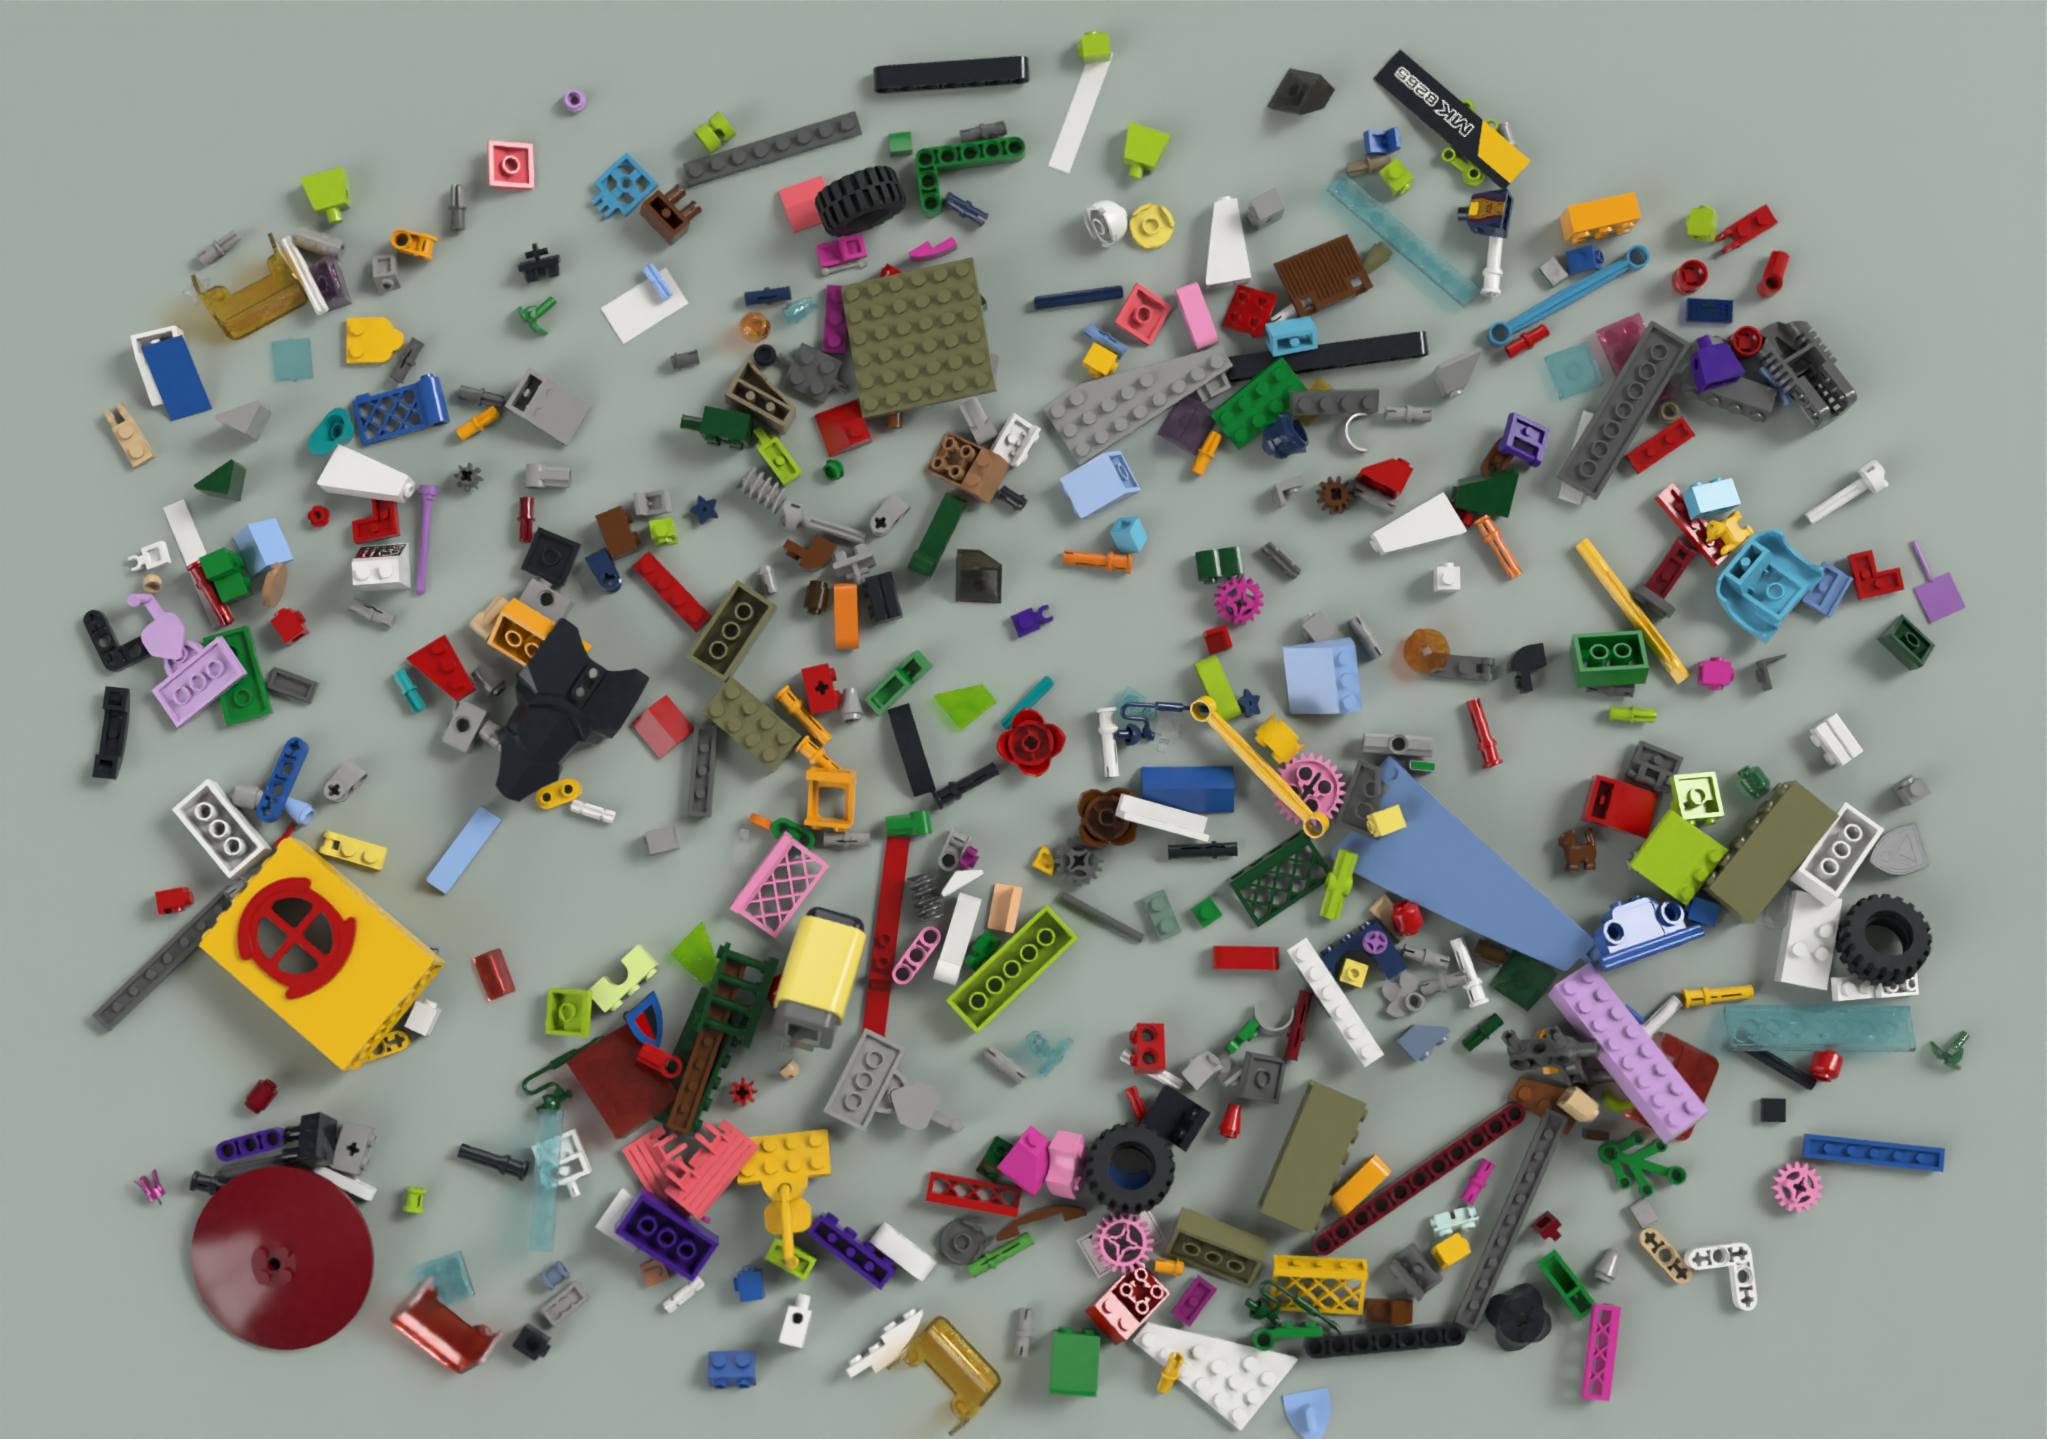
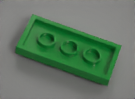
M1280 356L1211 412L1210 415L1235 447L1240 450L1262 432L1265 426L1273 423L1280 414H1284L1290 409V391H1305L1308 389L1283 357Z
M245 625L204 637L203 642L206 647L215 638L223 636L248 673L219 697L226 725L232 726L273 714L249 626Z

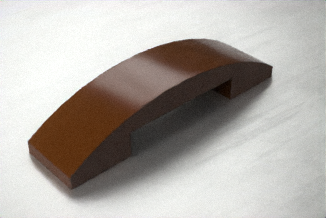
M1050 1205L1030 1210L1007 1223L997 1233V1242L1019 1236V1225L1062 1213L1064 1222L1086 1216L1085 1208L1072 1205Z

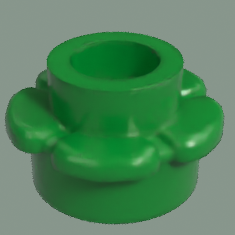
M828 459L826 465L823 466V473L827 479L835 481L844 476V467L840 461Z

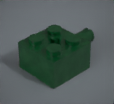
M705 406L703 418L683 414L680 423L681 429L700 431L701 436L707 441L708 445L720 447L721 444L730 445V449L743 451V448L749 449L754 421L750 414Z

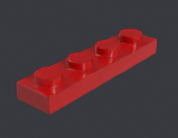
M1674 483L1654 498L1713 568L1718 566L1732 553V551L1726 555L1720 553L1721 548L1726 545L1721 538L1706 542L1708 537L1706 533L1707 522L1703 517L1694 520L1690 519L1682 493Z
M649 551L632 566L696 633L712 618Z

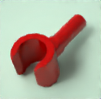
M1449 500L1455 512L1461 515L1460 520L1463 525L1470 527L1474 520L1473 514L1469 511L1455 508L1453 502Z
M291 822L285 834L274 843L276 850L278 844L283 839L290 837L296 824Z

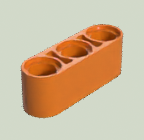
M857 582L834 583L836 649L859 648Z

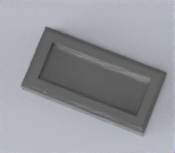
M274 667L266 688L311 704L319 683Z

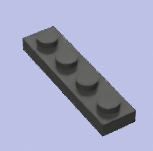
M1376 388L1290 391L1289 414L1378 413L1379 390Z
M695 724L688 816L712 817L719 726Z

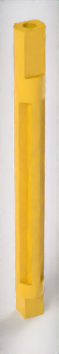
M1585 538L1575 546L1577 551L1636 630H1642L1643 639L1677 684L1689 677L1690 674L1589 539Z

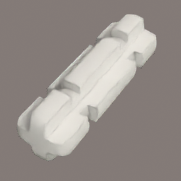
M573 800L570 808L572 812L579 814L581 812L582 815L598 820L603 819V821L613 823L616 816L615 811L604 810L602 807L589 803L583 804L579 800Z
M697 1276L693 1282L687 1283L673 1295V1298L670 1297L664 1302V1308L669 1313H672L678 1308V1305L681 1306L695 1294V1291L698 1292L705 1285L703 1280Z

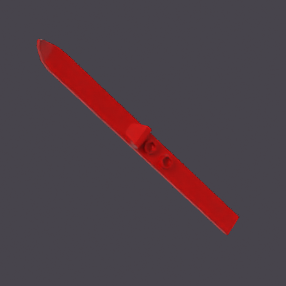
M887 836L862 1033L867 1028L885 1037L892 971L894 969L910 838Z

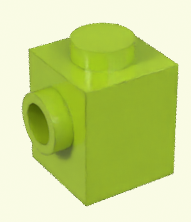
M1088 31L1085 35H1081V42L1077 43L1078 57L1083 58V64L1110 61L1111 52L1108 32Z
M1701 205L1699 208H1691L1690 215H1687L1686 229H1688L1687 235L1692 241L1715 242L1719 215L1711 206Z

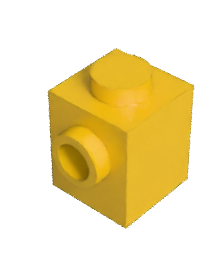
M1094 342L1085 356L1082 366L1089 370L1088 373L1097 379L1107 377L1108 374L1113 375L1119 365L1116 362L1118 355Z
M1457 1232L1437 1244L1430 1253L1444 1272L1465 1259L1471 1251L1469 1250L1470 1246L1467 1240Z

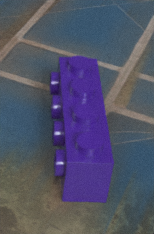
M822 1212L807 1231V1234L881 1290L895 1272L896 1268L893 1266L895 1262L885 1254L882 1257L875 1252L876 1247L867 1240L862 1242L856 1238L858 1234L850 1227L846 1226V1228H843L838 1224L839 1219L830 1212L827 1214Z

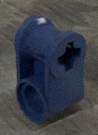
M606 547L585 557L589 568L605 591L615 593L620 590L622 579ZM612 577L614 584L609 585L607 578Z

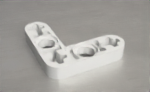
M1731 1242L1694 1247L1686 1251L1684 1261L1691 1269L1703 1270L1729 1266L1734 1305L1745 1311H1750L1756 1306L1757 1293L1752 1253L1747 1244ZM1717 1249L1721 1250L1723 1254L1720 1262H1715L1713 1259V1253ZM1739 1249L1743 1250V1254L1739 1257L1730 1256L1729 1252H1738ZM1696 1255L1706 1256V1260H1697V1262H1693L1692 1258L1696 1257ZM1740 1270H1745L1747 1273V1279L1743 1283H1740L1737 1278ZM1739 1287H1748V1289L1740 1290ZM1745 1296H1748L1749 1301L1742 1303L1741 1299L1745 1298Z

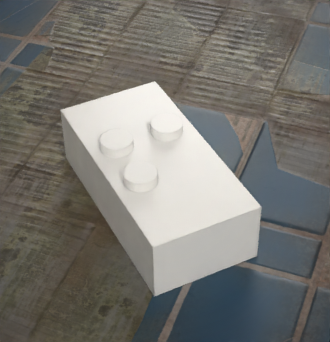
M205 780L172 809L229 879L238 881L240 876L247 874L273 851L215 781Z
M1846 802L1835 812L1839 817L1789 878L1826 906H1829L1838 898L1884 831L1882 827Z
M1789 891L1774 981L1817 990H1827L1842 899L1837 898L1829 906H1826L1808 892Z

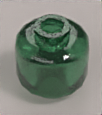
M1747 765L1737 773L1739 777L1736 780V785L1747 799L1754 798L1756 801L1770 791L1771 781L1759 766L1750 768Z

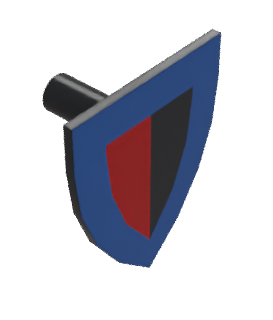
M652 991L630 1012L625 1011L623 1019L639 1042L642 1044L648 1042L660 1048L663 1032L662 1010L655 992Z

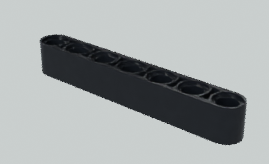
M1026 56L882 65L873 68L874 90L876 93L881 94L1024 84L1030 81L1029 61Z
M1452 1321L1343 1331L1340 1333H1322L1323 1337H1306L1303 1341V1348L1309 1357L1321 1359L1457 1346L1464 1342L1466 1333L1458 1323ZM1452 1328H1458L1459 1335L1456 1339H1449L1448 1332ZM1429 1330L1436 1332V1337L1433 1341L1425 1340V1334ZM1411 1332L1413 1335L1412 1341L1407 1344L1402 1343L1403 1334ZM1384 1334L1389 1335V1343L1384 1346L1379 1345V1337ZM1358 1337H1365L1367 1340L1366 1345L1362 1348L1355 1346V1341ZM1335 1339H1342L1344 1342L1343 1347L1339 1350L1332 1349V1343ZM1313 1341L1320 1342V1349L1317 1352H1311L1308 1349L1309 1344Z

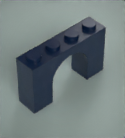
M1370 919L1358 927L1360 931L1354 935L1349 932L1339 939L1341 943L1333 948L1332 945H1329L1320 951L1322 955L1320 959L1333 978L1337 960L1343 954L1352 950H1359L1368 954L1386 980L1392 979L1408 968L1379 922H1371ZM1370 931L1382 932L1387 938L1386 949L1379 954L1367 952L1362 945L1364 935ZM1299 970L1298 972L1300 973V975L1302 976V978H1303L1304 981L1306 982L1307 986L1309 987V989L1311 990V992L1313 993V995L1315 996V998L1317 999V1001L1319 1002V1004L1321 1005V1007H1322L1323 1010L1325 1011L1326 1015L1328 1016V1018H1331L1330 1015L1328 1014V1012L1326 1011V1009L1324 1008V1006L1322 1005V1003L1320 1002V1000L1318 999V997L1316 996V994L1314 993V991L1312 990V988L1310 987V985L1308 984V982L1306 981V979L1304 978V976L1302 975V973H1301L1300 970Z

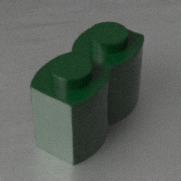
M1241 546L1195 552L1198 581H1204L1205 585L1217 583V579L1220 578L1232 581L1231 577L1233 575L1236 580H1239L1240 576L1244 575Z

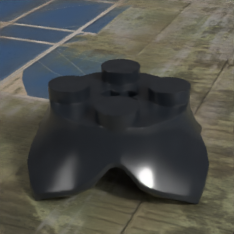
M1531 1283L1515 1286L1510 1294L1492 1296L1485 1309L1487 1320L1496 1329V1341L1505 1351H1518L1530 1343L1539 1342L1550 1333L1552 1328L1551 1317L1543 1307L1541 1294ZM1521 1313H1524L1525 1321L1517 1324L1518 1321L1515 1320V1316H1520Z

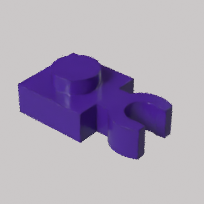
M1048 605L1041 606L1037 613H1034L1031 607L1011 616L1019 638L1040 630L1038 623H1050L1053 621V616L1044 618L1042 615L1044 610L1049 609Z

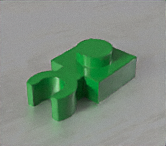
M985 930L976 939L975 944L971 947L974 951L965 957L963 963L972 970L977 971L981 966L982 960L984 958L988 960L1001 942Z
M1253 1018L1248 1020L1224 1049L1230 1055L1233 1054L1245 1040L1250 1042L1257 1035L1258 1031L1256 1028L1260 1024Z

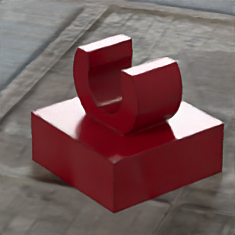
M1546 1211L1531 1225L1534 1231L1544 1240L1550 1237L1556 1242L1562 1236L1557 1231L1562 1224L1549 1211Z

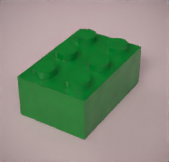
M1642 630L1572 635L1570 656L1576 688L1646 683L1649 663Z

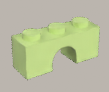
M637 945L621 960L628 970V977L624 983L617 985L607 976H603L589 989L592 990V999L605 1013L610 1010L615 1012L623 1004L621 1000L627 994L631 997L640 989L638 984L644 978L648 981L657 973L655 968L659 964L641 945Z

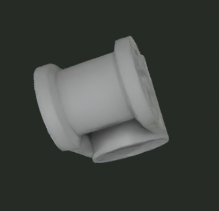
M892 492L872 516L870 521L871 531L876 536H886L897 522L906 515L910 506ZM876 521L880 523L885 521V528L880 527L877 529Z
M348 759L326 783L324 795L334 802H344L366 780L368 774L353 760ZM335 787L339 788L340 794L338 796L333 791Z
M952 827L938 859L939 866L943 871L953 872L957 869L974 836H967L956 831V827ZM946 855H951L955 858L956 862L954 866L948 868L942 864V859Z

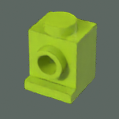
M672 517L649 521L651 538L655 542V547L678 543L676 525Z

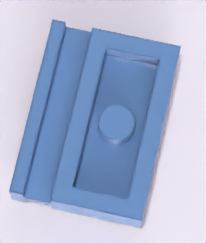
M1824 561L1820 565L1824 568V577L1811 592H1807L1802 597L1800 602L1830 618L1853 578Z

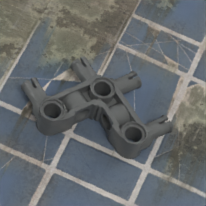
M1553 1026L1548 1027L1545 1031L1546 1038L1520 1040L1514 1030H1510V1032L1506 1030L1501 1035V1039L1508 1047L1509 1065L1515 1070L1525 1071L1554 1067L1562 1071L1565 1076L1564 1080L1570 1087L1577 1086L1584 1093L1589 1092L1591 1087H1595L1597 1084L1616 1082L1606 1069H1595L1587 1056L1601 1055V1045L1598 1041L1579 1043V1041L1570 1036H1564L1558 1026H1554V1028Z

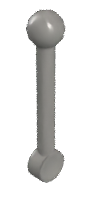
M861 258L858 262L829 269L824 267L821 269V274L827 276L832 272L858 266L865 268L867 261Z

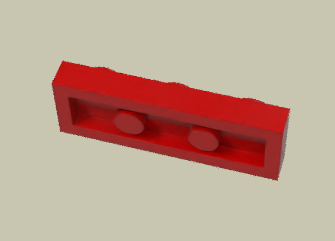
M1681 417L1625 455L1635 472L1640 474L1694 437L1695 434L1685 419Z

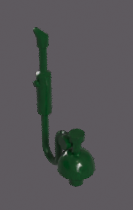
M603 1036L592 1039L591 1042L579 1049L574 1048L550 1061L548 1066L523 1080L522 1089L527 1095H535L551 1086L556 1088V1095L546 1094L542 1096L544 1103L535 1108L539 1115L549 1111L554 1116L560 1110V1102L567 1098L571 1099L573 1094L570 1089L564 1093V1089L555 1082H548L533 1091L527 1089V1083L550 1069L555 1070L575 1059L582 1051L598 1045L604 1038Z
M1273 1280L1261 1282L1259 1291L1263 1296L1274 1302L1276 1308L1269 1312L1268 1303L1262 1297L1256 1301L1249 1297L1244 1303L1250 1309V1318L1255 1320L1267 1318L1271 1321V1324L1277 1325L1280 1320L1278 1312L1281 1305L1276 1298L1264 1290V1286L1270 1284L1289 1296L1293 1303L1310 1315L1319 1317L1335 1331L1341 1332L1338 1323L1328 1319L1319 1312L1317 1307L1298 1294H1292Z

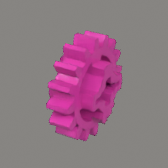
M1233 575L1231 582L1223 580L1224 587L1217 586L1220 594H1214V599L1218 601L1214 603L1215 609H1219L1217 612L1219 617L1224 616L1225 622L1228 623L1232 619L1233 624L1237 625L1238 620H1241L1243 625H1245L1247 618L1254 621V613L1260 615L1261 612L1258 606H1264L1263 601L1260 600L1264 595L1262 591H1259L1260 586L1258 583L1253 585L1254 581L1252 578L1245 581L1244 575H1241L1239 580H1236ZM1246 588L1253 593V596L1246 594ZM1224 604L1231 606L1232 612L1228 611Z

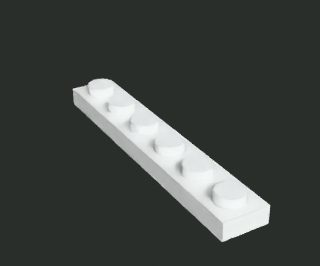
M1305 937L1286 951L1362 1065L1366 1067L1383 1056L1384 1053L1308 939Z

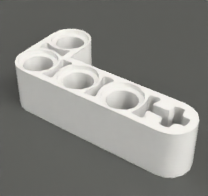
M960 892L933 979L956 986L982 899Z

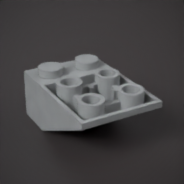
M528 368L505 405L510 412L568 446L591 409L590 406L531 368Z

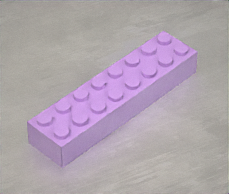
M1590 962L1554 985L1548 995L1584 1042L1598 1041L1600 1043L1601 1055L1596 1057L1665 1145L1699 1122L1709 1110Z

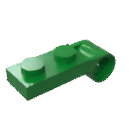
M1314 1320L1302 1321V1325H1293V1321H1280L1279 1325L1274 1327H1259L1255 1329L1252 1334V1341L1258 1350L1268 1351L1274 1346L1275 1338L1323 1337L1322 1326L1316 1324ZM1262 1333L1269 1335V1341L1265 1345L1257 1343V1338Z

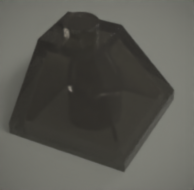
M1289 68L1268 107L1273 110L1304 115L1324 109L1335 89L1321 74Z
M957 549L955 602L1001 603L1002 564L981 550Z

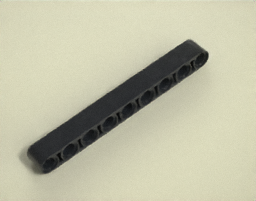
M1426 331L1319 344L1317 349L1280 356L1283 357L1295 374L1420 358L1429 355ZM1271 351L1228 357L1233 364V367L1228 370L1229 381L1252 380L1280 356L1273 357Z

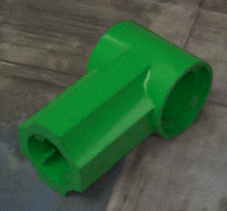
M930 810L885 817L887 836L932 833Z

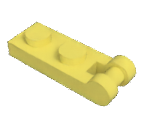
M325 830L323 837L326 838L323 846H320V853L382 870L388 848ZM334 840L340 841L338 850L332 849Z

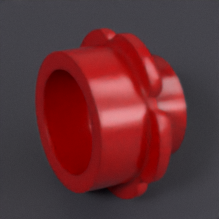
M316 505L308 512L307 517L311 521L312 526L319 528L329 523L330 512L326 507L323 508L321 505Z

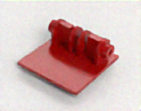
M1238 284L1222 327L1251 334L1252 338L1259 340L1264 334L1265 324L1269 322L1268 320L1271 317L1278 295Z

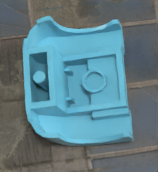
M1775 528L1761 533L1757 532L1719 576L1716 587L1718 600L1724 611L1735 623L1767 644L1781 627L1780 623L1807 592H1811L1824 577V568L1812 564L1795 552L1786 541L1784 532Z

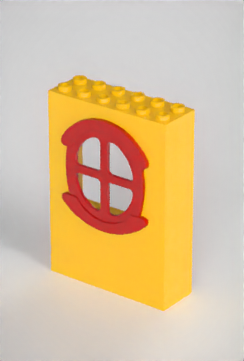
M292 837L285 838L278 844L276 853L263 862L261 871L248 880L246 889L233 898L231 907L218 916L215 926L212 929H208L202 935V941L199 944L205 952L343 1071H358L446 964L442 958L306 842ZM285 898H301L311 902L313 907L300 924L293 928L272 910L275 902ZM320 913L326 915L333 933L332 949L327 955H324L304 938L305 930ZM263 917L269 918L287 934V939L271 958H267L264 955L258 940V926ZM294 944H299L318 961L319 965L311 972L293 974L279 969L278 963Z

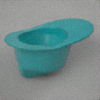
M339 407L329 411L323 421L313 431L308 441V449L313 455H325L336 448L338 444L345 446L352 440L355 425L350 421V416L346 409Z

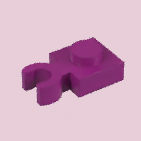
M969 846L958 866L965 870L968 867L973 869L979 859V856L976 855L978 850Z

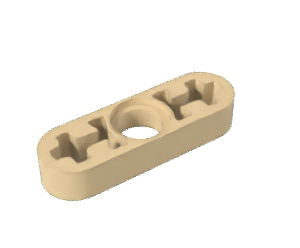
M1652 1227L1640 1229L1637 1235L1638 1242L1668 1276L1679 1284L1689 1282L1692 1278V1269L1685 1264L1683 1258L1664 1237ZM1646 1232L1649 1234L1654 1233L1652 1239L1657 1244H1659L1660 1241H1662V1244L1658 1245L1655 1248V1246L1648 1241L1644 1242V1240L1646 1239L1644 1234ZM1662 1249H1669L1671 1252V1257L1666 1262H1662L1659 1259V1252ZM1675 1262L1677 1267L1685 1268L1683 1272L1685 1276L1683 1278L1680 1276L1676 1278L1678 1272L1670 1265Z

